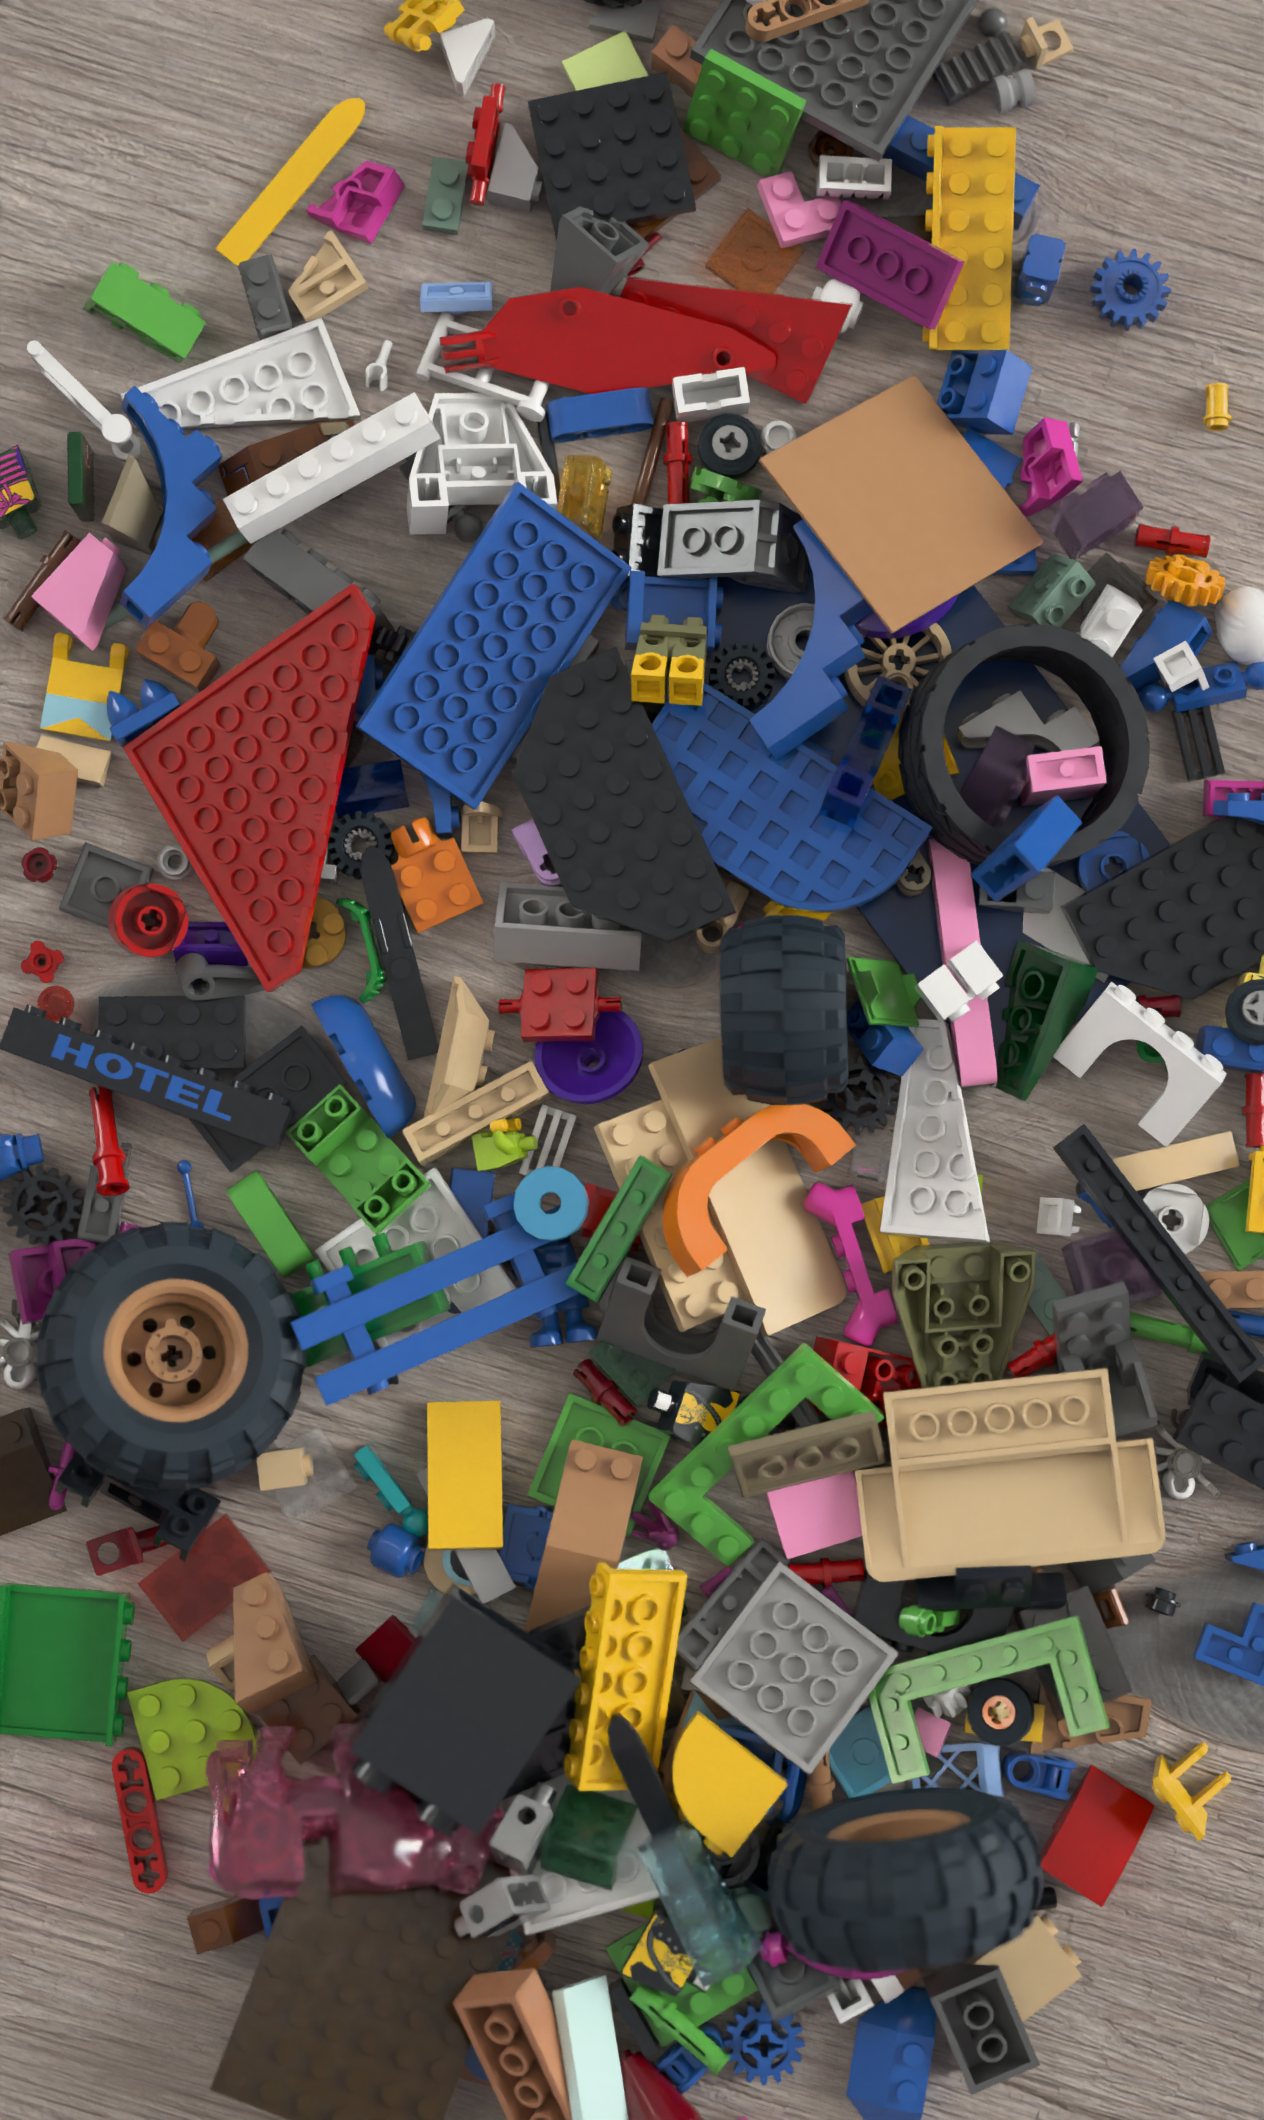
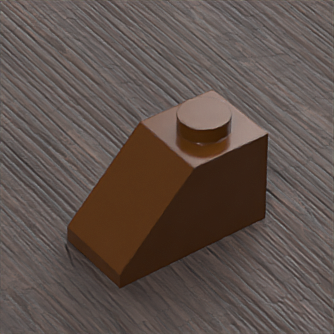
M264 1888L193 1909L187 1920L197 1955L234 1944L264 1930L259 1907L260 1894L265 1893Z

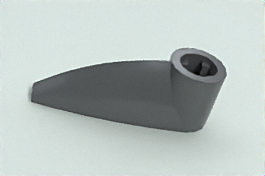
M198 953L186 954L176 962L175 971L184 995L191 1000L226 998L265 990L252 967L208 964L204 956Z

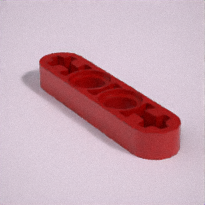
M127 1747L122 1749L112 1761L113 1779L132 1881L140 1892L152 1894L159 1891L166 1883L168 1868L152 1783L144 1753L136 1747ZM126 1755H130L132 1761L138 1760L139 1766L133 1771L134 1779L136 1781L142 1778L144 1784H133L127 1788L123 1787V1782L128 1783L130 1781L128 1769H121L120 1766L126 1760ZM133 1791L141 1792L146 1797L147 1805L140 1812H134L127 1806L126 1798ZM145 1828L152 1833L153 1844L151 1847L142 1849L134 1843L133 1835L137 1829ZM156 1852L157 1857L150 1859V1865L153 1872L159 1871L160 1876L154 1880V1885H150L148 1879L141 1878V1874L146 1871V1861L143 1859L138 1862L136 1856L145 1857Z

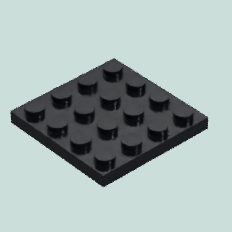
M668 72L528 101L556 240L559 221L562 216L580 206L592 210L593 218L609 223V219L613 217L618 222H624L627 225L696 211Z

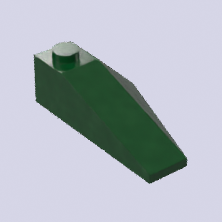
M1023 940L1018 941L1006 977V986L1010 987L1008 1008H1003L1002 1020L1007 1021L1005 1040L999 1046L997 1083L995 1088L1020 1100H1027L1084 1008L1099 970L1098 968Z

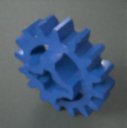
M761 2000L760 2008L756 2009L749 2001L747 2002V2013L743 2014L737 2009L734 2011V2016L737 2020L736 2024L732 2022L726 2023V2030L732 2036L724 2037L723 2044L727 2047H733V2049L727 2052V2054L731 2055L728 2061L737 2060L733 2067L734 2072L738 2074L746 2070L747 2082H751L755 2075L760 2076L761 2084L766 2085L768 2076L773 2075L776 2082L779 2083L781 2082L780 2072L785 2070L792 2075L794 2070L790 2062L792 2060L801 2062L802 2055L796 2048L805 2046L804 2038L795 2036L802 2031L801 2024H791L794 2018L793 2013L777 2021L785 2028L787 2033L777 2031L771 2025L772 2016L764 2000ZM757 2019V2023L749 2031H742L748 2023ZM761 2035H768L769 2042H767L766 2049H760L758 2042L761 2040ZM740 2050H743V2053H751L757 2060V2065L748 2061ZM779 2053H785L779 2061L771 2064V2061Z

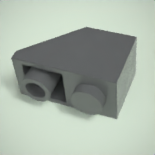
M1041 871L997 902L980 886L979 905L1010 912L1049 914L1053 909L1055 872Z

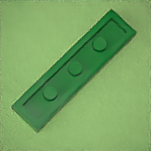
M642 1155L637 1158L565 1284L596 1303L601 1300L673 1176L672 1173Z

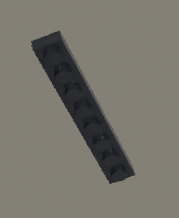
M1083 1124L1053 1147L1055 1152L1234 1385L1242 1382L1263 1365L1264 1356L1087 1126Z

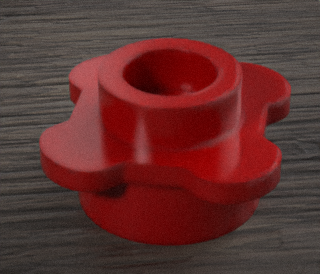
M34 941L30 945L31 952L28 958L21 962V970L25 974L32 973L38 976L43 983H50L54 980V974L59 964L64 960L63 953L59 950H51L45 947L42 941ZM40 959H45L44 965L39 964Z

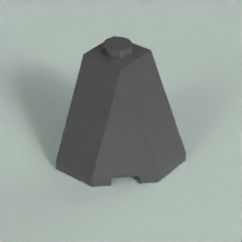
M580 206L564 214L559 221L550 291L584 287L611 295L650 244L626 223L618 222L613 217L609 219V223L593 218L592 210Z

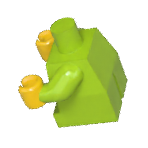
M520 1118L492 1121L490 1123L492 1133L471 1135L478 1171L509 1167L528 1158L527 1151L538 1148L536 1136L525 1137L524 1133H518L522 1127Z

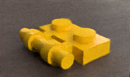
M406 0L398 8L401 15L394 22H388L385 25L384 33L396 44L405 45L416 52L426 51L431 47V39L428 35L432 31L440 34L450 29L455 24L456 18L465 9L459 0Z

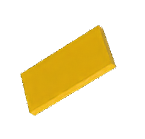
M501 1401L427 1402L429 1551L503 1549Z

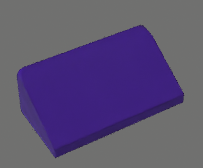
M189 922L185 938L173 950L175 962L186 954L198 953L204 956L208 964L246 967L249 963L226 922Z

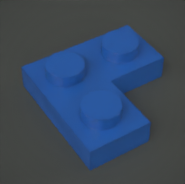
M1252 1602L1240 1636L1205 1622L1192 1657L1264 1686V1606Z

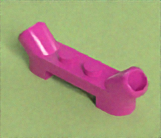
M822 1182L814 1183L803 1203L804 1210L835 1227L837 1236H833L831 1239L837 1257L844 1256L848 1268V1271L843 1272L848 1292L855 1291L858 1299L843 1330L847 1338L864 1347L872 1346L880 1330L898 1324L889 1290L884 1289L873 1292L851 1224L865 1219L856 1189L853 1184L835 1190Z

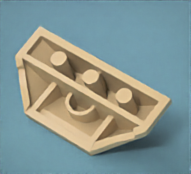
M454 976L424 1118L429 1115H435L453 1102L477 1090V1086L483 1087L487 1077L488 1066L482 1065L485 1051H492L496 1031L490 1030L491 1023L462 978Z

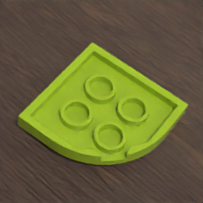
M185 1677L164 1680L127 1692L156 1801L257 1772L265 1768L253 1723L248 1713L235 1704V1697L231 1693H227L209 1681Z

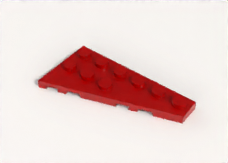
M635 277L627 279L620 295L624 299L733 328L775 354L776 363L770 369L745 372L746 376L804 404L809 402L853 303L821 301L820 299L812 298L804 299L736 289H720L703 285L678 284L669 281ZM721 351L718 353L716 360L719 363H726L730 358V354L726 351Z

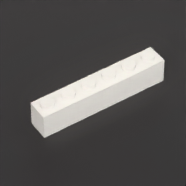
M414 392L227 496L223 500L237 528L249 543L252 544L439 440L440 436Z

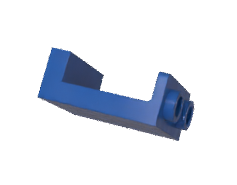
M630 571L627 582L624 650H636L641 622L648 623L650 616L653 614L665 615L669 619V624L683 625V620L687 619V617L701 618L703 626H707V655H711L714 646L720 645L722 624L716 623V609H722L723 587H717V577H709L708 580L645 576V571Z

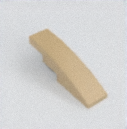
M1232 1131L1169 1145L1167 1148L1160 1147L1112 1159L1136 1191L1240 1166Z

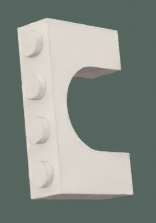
M1111 982L1065 1037L1053 1057L1081 1078L1104 1049L1117 1041L1134 1039L1154 1047L1166 1063L1168 1083L1166 1089L1146 1111L1138 1125L1167 1148L1222 1084L1227 1073L1222 1070L1223 1065L1210 1054L1203 1055L1194 1048L1193 1041L1181 1031L1174 1032L1164 1024V1018L1152 1008L1145 1009L1135 1001L1136 996L1132 991L1123 985L1116 986Z

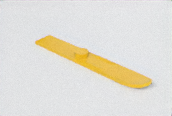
M349 98L338 103L328 112L215 248L216 251L236 267L239 266L240 262L247 261L253 256L355 133L365 115V102L362 99Z

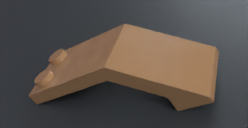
M571 1439L524 1629L526 1632L591 1605L590 1580L596 1572L598 1562H604L612 1569L618 1568L643 1460L642 1456Z

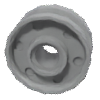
M800 603L789 606L777 615L767 635V656H770L772 659V666L778 675L788 681L804 654V651L797 647L795 640L802 636L809 638L813 625L815 604Z

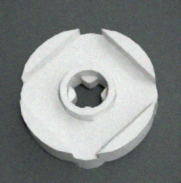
M1164 1184L1144 1194L1142 1199L1165 1229L1167 1226L1165 1223H1162V1216L1168 1215L1169 1210H1174L1175 1217L1181 1219L1180 1225L1174 1226L1172 1231L1167 1230V1232L1184 1254L1194 1250L1205 1239L1209 1228L1208 1210L1192 1189L1180 1184Z

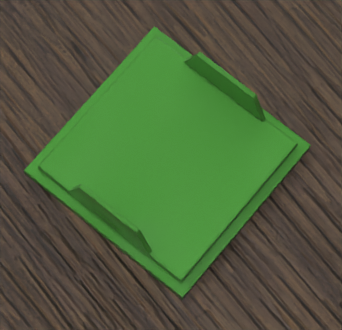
M846 958L869 1025L919 1026L914 1007L921 999V996L914 988L918 984L914 973L902 975L897 961Z
M1250 1179L1205 1205L1209 1214V1224L1237 1271L1264 1256V1234L1245 1232Z

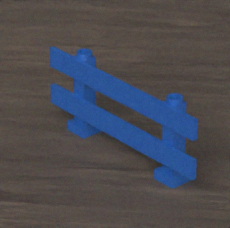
M514 1192L478 1209L483 1222L492 1219L497 1233L355 1295L351 1294L346 1283L354 1279L348 1265L310 1281L309 1283L315 1296L323 1293L329 1306L297 1319L290 1324L302 1350L336 1335H342L352 1362L314 1378L324 1403L328 1406L364 1389L367 1390L369 1395L389 1386L387 1379L530 1315L535 1314L537 1320L557 1312L555 1304L580 1294V1292L565 1284L577 1262L547 1276L544 1275L533 1249L550 1241L541 1240L529 1234L518 1222L514 1210ZM561 1205L547 1210L545 1213L554 1214L560 1209ZM510 1260L520 1283V1288L382 1349L375 1350L364 1323Z

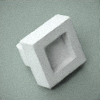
M1040 1197L1036 1233L1071 1237V1233L1079 1232V1227L1072 1226L1073 1213H1081V1208L1074 1205L1075 1200Z

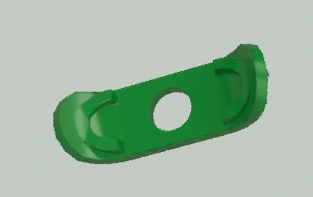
M349 898L337 899L336 904L348 909L352 920L361 924L371 971L366 972V988L359 997L362 1003L373 1000L374 996L380 994L379 989L387 981V978L383 977L386 971L382 970L370 921V911L364 908V905L355 902V900H350Z

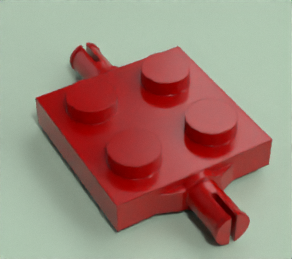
M492 83L490 96L484 95L482 107H475L472 129H475L474 142L469 141L466 152L467 176L472 177L473 182L469 203L476 206L484 205L501 126L500 114L503 113L504 109L502 104L506 86L499 83Z
M597 968L525 969L524 990L521 998L499 999L498 1003L500 1005H498L499 1014L520 1013L522 1018L520 1037L523 1042L595 1041L596 1023L600 1013L622 1012L623 1003L621 996H600L598 991L599 972Z

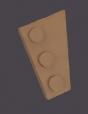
M1040 1681L1036 1703H1043L1045 1705L1042 1743L1030 1742L1028 1752L1033 1754L1059 1748L1067 1749L1093 1743H1108L1146 1737L1152 1700L1127 1694L1107 1702L1103 1706L1110 1728L1071 1738L1066 1719L1060 1722L1057 1721Z

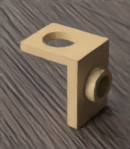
M1033 17L1025 20L1019 42L1023 53L1027 58L1030 57L1035 69L1073 51V46L1059 19H1055L1040 27L1037 26ZM1046 33L1057 35L1060 39L1059 48L1054 51H1047L1048 45L1042 35Z

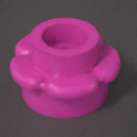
M771 1929L767 1930L766 1937L760 1939L759 1942L762 1960L764 1962L769 1961L772 1967H778L779 1963L788 1962L789 1951L785 1948L788 1945L787 1940L782 1932L773 1933Z

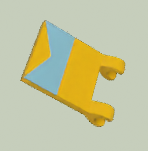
M56 633L40 729L112 742L113 734L109 729L111 724L107 714V697L109 691L121 694L124 671L129 657V648L124 644L113 643L110 651L109 668L69 661L73 638L65 633Z

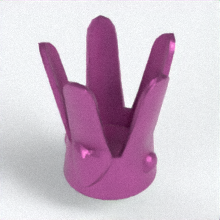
M651 1501L648 1502V1507L657 1521H653L637 1511L631 1513V1518L649 1533L632 1531V1535L652 1541L660 1550H668L677 1543L680 1535L679 1528L669 1522L664 1513Z

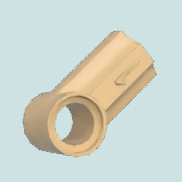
M722 879L736 913L696 931V943L706 953L719 952L721 939L717 942H709L704 939L702 935L703 930L711 926L717 927L723 937L729 928L734 927L750 893L742 885L731 880Z

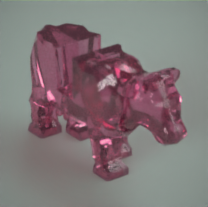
M338 1724L333 1727L330 1739L334 1748L332 1758L336 1766L335 1777L313 1776L295 1781L284 1776V1768L281 1766V1762L294 1741L295 1727L260 1728L256 1736L257 1753L250 1765L249 1761L254 1750L253 1740L217 1741L215 1750L211 1752L206 1763L205 1775L215 1804L209 1841L212 1872L217 1884L225 1892L232 1893L235 1897L240 1898L295 1897L304 1879L302 1840L317 1841L323 1839L324 1835H329L333 1895L358 1890L380 1892L424 1885H438V1893L452 1891L463 1896L477 1889L482 1870L491 1853L489 1843L505 1814L497 1807L479 1835L462 1824L453 1837L437 1831L417 1815L415 1810L418 1805L410 1798L402 1785L397 1783L390 1795H385L365 1784L352 1772L351 1769L359 1757L349 1751L351 1735L358 1724Z

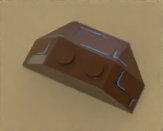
M354 421L314 423L245 447L218 466L227 496L355 426ZM342 493V494L336 496L335 498H333V499H331V500H329V501H332V500L341 498L344 493Z

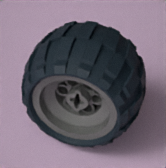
M800 915L765 916L744 922L742 928H729L723 935L720 948L722 1065L724 1084L733 1095H746L749 1101L768 1105H803L826 1099L828 1093H841L848 1084L845 934L837 925L824 926L822 920Z

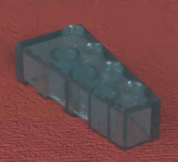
M685 1820L648 1836L637 1849L703 1988L743 1972L763 1945L702 1846L698 1833Z

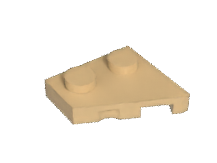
M332 230L326 233L324 236L325 243L315 257H310L304 266L303 274L296 278L288 290L291 301L306 323L325 316L369 289L367 282Z

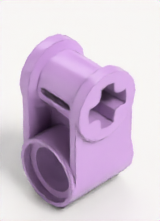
M533 818L511 829L524 857L528 859L539 881L548 886L561 884L557 872L551 874L549 870H545V862L551 859Z

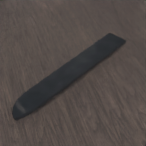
M371 846L366 848L362 857V881L407 1058L412 1060L438 1053L439 1046L396 878L391 864L383 852Z
M620 1713L613 1715L608 1728V1743L613 1758L689 1916L719 1909L721 1904L642 1739Z

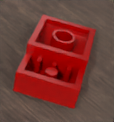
M1091 1764L1052 1826L1054 1830L1040 1852L1042 1869L1102 1907L1126 1867L1155 1805Z

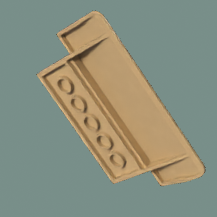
M721 1037L650 1063L648 1067L662 1099L600 1123L593 1128L619 1189L640 1155L673 1174L639 1232V1237L651 1265L661 1269L658 1282L679 1332L725 1314L731 1296L766 1309L760 1326V1332L763 1337L842 1303L847 1293L845 1280L818 1217L804 1210L803 1203L808 1193L787 1144L778 1140L767 1141L713 1186L707 1202L708 1217L713 1229L728 1250L703 1271L689 1277L685 1276L670 1253L663 1231L662 1210L668 1187L679 1170L697 1156L694 1151L697 1146L710 1137L715 1141L723 1135L720 1128L738 1116L742 1121L770 1105L749 1101L746 1095H733L725 1086Z
M1107 1368L883 1392L892 1466L855 1470L866 1568L870 1576L875 1580L891 1582L955 1575L956 1568L1023 1565H1031L1032 1567L1146 1555L1157 1552L1163 1546L1166 1533L1153 1438L1116 1441Z

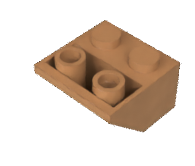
M3 742L2 757L0 758V810L31 840L71 834L78 769L61 753L14 742Z

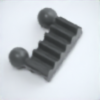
M987 9L980 16L979 28L985 36L991 37L985 44L979 43L973 50L969 51L967 49L959 57L953 56L945 64L943 63V57L933 73L934 81L938 80L946 95L945 101L948 106L991 85L992 77L1000 75L1007 77L1023 69L1025 61L1010 33L1005 31L1007 18L1000 9Z

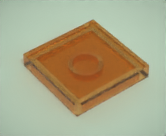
M747 208L706 262L705 268L736 290L774 294L802 257L805 248L797 244L781 249L772 225Z

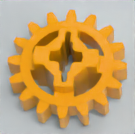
M1179 554L1174 555L1173 558L1165 555L1164 559L1155 557L1154 561H1150L1145 576V583L1151 585V590L1161 591V596L1164 599L1174 600L1191 607L1197 606L1198 603L1203 606H1207V602L1216 604L1217 600H1221L1226 584L1224 583L1225 577L1219 576L1220 572L1217 570H1209L1210 565L1205 561H1197Z

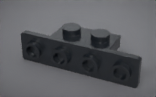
M1031 1565L956 1568L955 1576L915 1579L917 1607L924 1610L1064 1606L1067 1604L1063 1573H1032Z

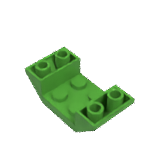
M341 1084L334 1088L286 1132L290 1139L320 1169L376 1235L383 1231L432 1186L391 1138L386 1137L381 1127Z

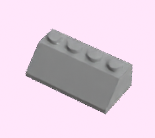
M500 882L494 932V961L512 964L528 963L543 964L545 966L557 965L615 969L618 971H639L642 932L572 907L563 886Z

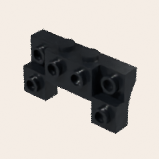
M75 1452L58 1478L54 1490L59 1494L65 1488L83 1497L81 1505L87 1508L100 1489V1492L160 1524L161 1526L152 1544L159 1547L162 1541H165L181 1550L179 1559L184 1562L212 1521L221 1503V1500L199 1488L188 1490L159 1489L155 1491L130 1486L131 1484L110 1475H104L84 1462L85 1459L77 1452Z

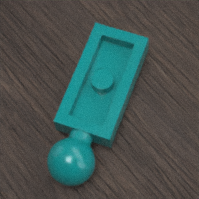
M369 1445L364 1446L354 1454L358 1460L354 1464L356 1470L366 1482L372 1478L380 1489L376 1495L388 1511L394 1508L398 1514L402 1515V1527L404 1530L418 1537L426 1535L428 1533V1513L423 1509L414 1508L412 1501Z

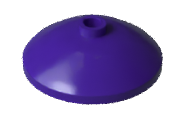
M623 1011L601 1012L596 1023L595 1041L537 1042L534 1056L535 1066L545 1087L556 1097L574 1104H596L617 1096L632 1083L640 1070L644 1048L642 1037L636 1024ZM592 1062H599L598 1066L594 1068L588 1067Z

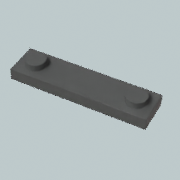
M761 1537L679 1632L675 1656L695 1673L780 1561L787 1566L790 1561Z

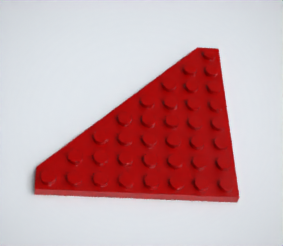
M354 584L349 585L122 747L266 992H273L301 973L376 617L360 589Z

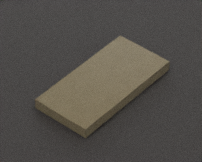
M874 1410L728 1446L742 1498L886 1462Z

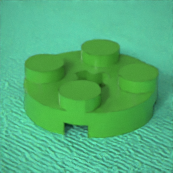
M695 467L690 480L692 481L691 489L721 500L723 497V500L726 501L760 500L763 493L761 489L750 485L746 486L737 480Z

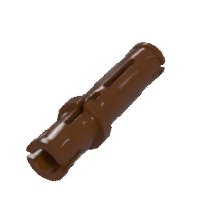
M64 530L63 535L49 555H44L41 558L40 562L42 565L7 615L3 617L5 621L23 632L24 627L40 606L31 596L81 542L78 538L73 537L71 533Z

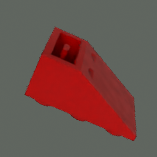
M816 1336L813 1351L882 1410L884 1419L878 1423V1426L887 1428L883 1392L922 1388L913 1359L910 1357ZM811 1402L817 1413L825 1414Z

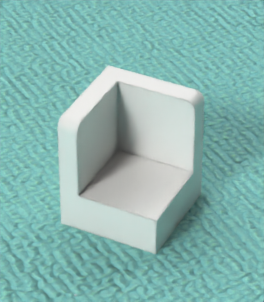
M1186 641L1153 658L1163 682L1167 683L1171 692L1194 680H1197L1202 690L1209 688L1203 669Z

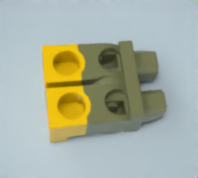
M652 614L648 623L641 622L640 635L631 672L632 701L665 703L668 669H670L669 704L702 706L707 656V626H703L701 618L687 617V619L683 620V625L669 624V619L665 615Z

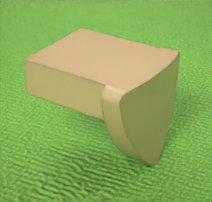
M481 802L476 810L467 805L462 806L459 809V817L462 818L461 853L498 854L499 819L503 818V810L485 802Z

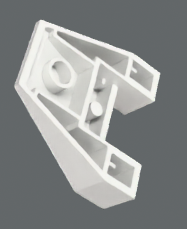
M435 393L428 416L440 439L416 453L409 476L406 504L410 535L446 534L449 505L501 504L514 482H520L557 510L558 503L554 475L513 404L482 393Z

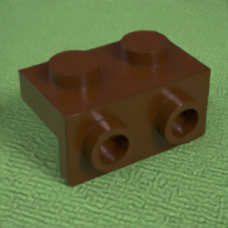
M550 1930L526 1936L519 1945L521 1949L518 1955L514 1958L513 1970L535 1968L537 1971L555 1952L556 1936ZM537 1971L538 1976H539V1978H540V1980H541V1982H542V1984H543V1986H544V1989H545V1981H546V1980H545V1978Z

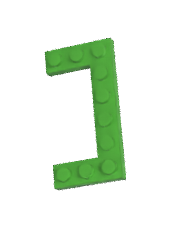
M803 1343L648 1493L649 1501L729 1567L754 1543V1540L748 1531L705 1496L733 1468L728 1446L765 1437L805 1397L832 1420L874 1410L878 1424L884 1419L883 1412L808 1345Z
M1078 1616L889 1666L868 1697L891 1783L895 1784L930 1774L910 1700L1050 1663L1071 1738L1110 1728Z

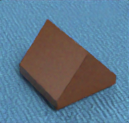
M1115 1584L1092 1594L1106 1629L1129 1623L1128 1614Z

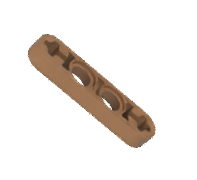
M766 0L750 8L745 29L750 38L755 41L765 42L857 9L869 3L870 0H835V3L832 5H823L818 0ZM797 5L803 10L804 14L799 17L790 16L785 11V7ZM760 18L762 22L756 23V19ZM769 21L768 26H764L763 23Z

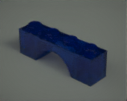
M878 675L847 750L826 792L819 814L849 827H854L912 692L911 688Z

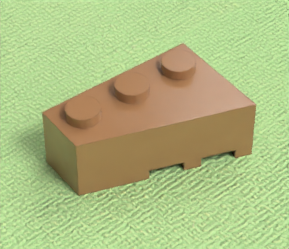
M265 1572L234 1587L235 1704L248 1714H252L316 1683L317 1680L281 1584Z

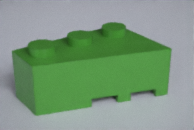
M112 262L101 276L85 303L83 310L93 314L96 309L112 320L111 326L120 331L124 327L140 337L142 343L181 363L186 358L206 324V321L200 318L201 312L185 302L179 305L169 298L170 293L162 286L154 282L148 285L137 278L139 273L131 266L120 262L119 265Z

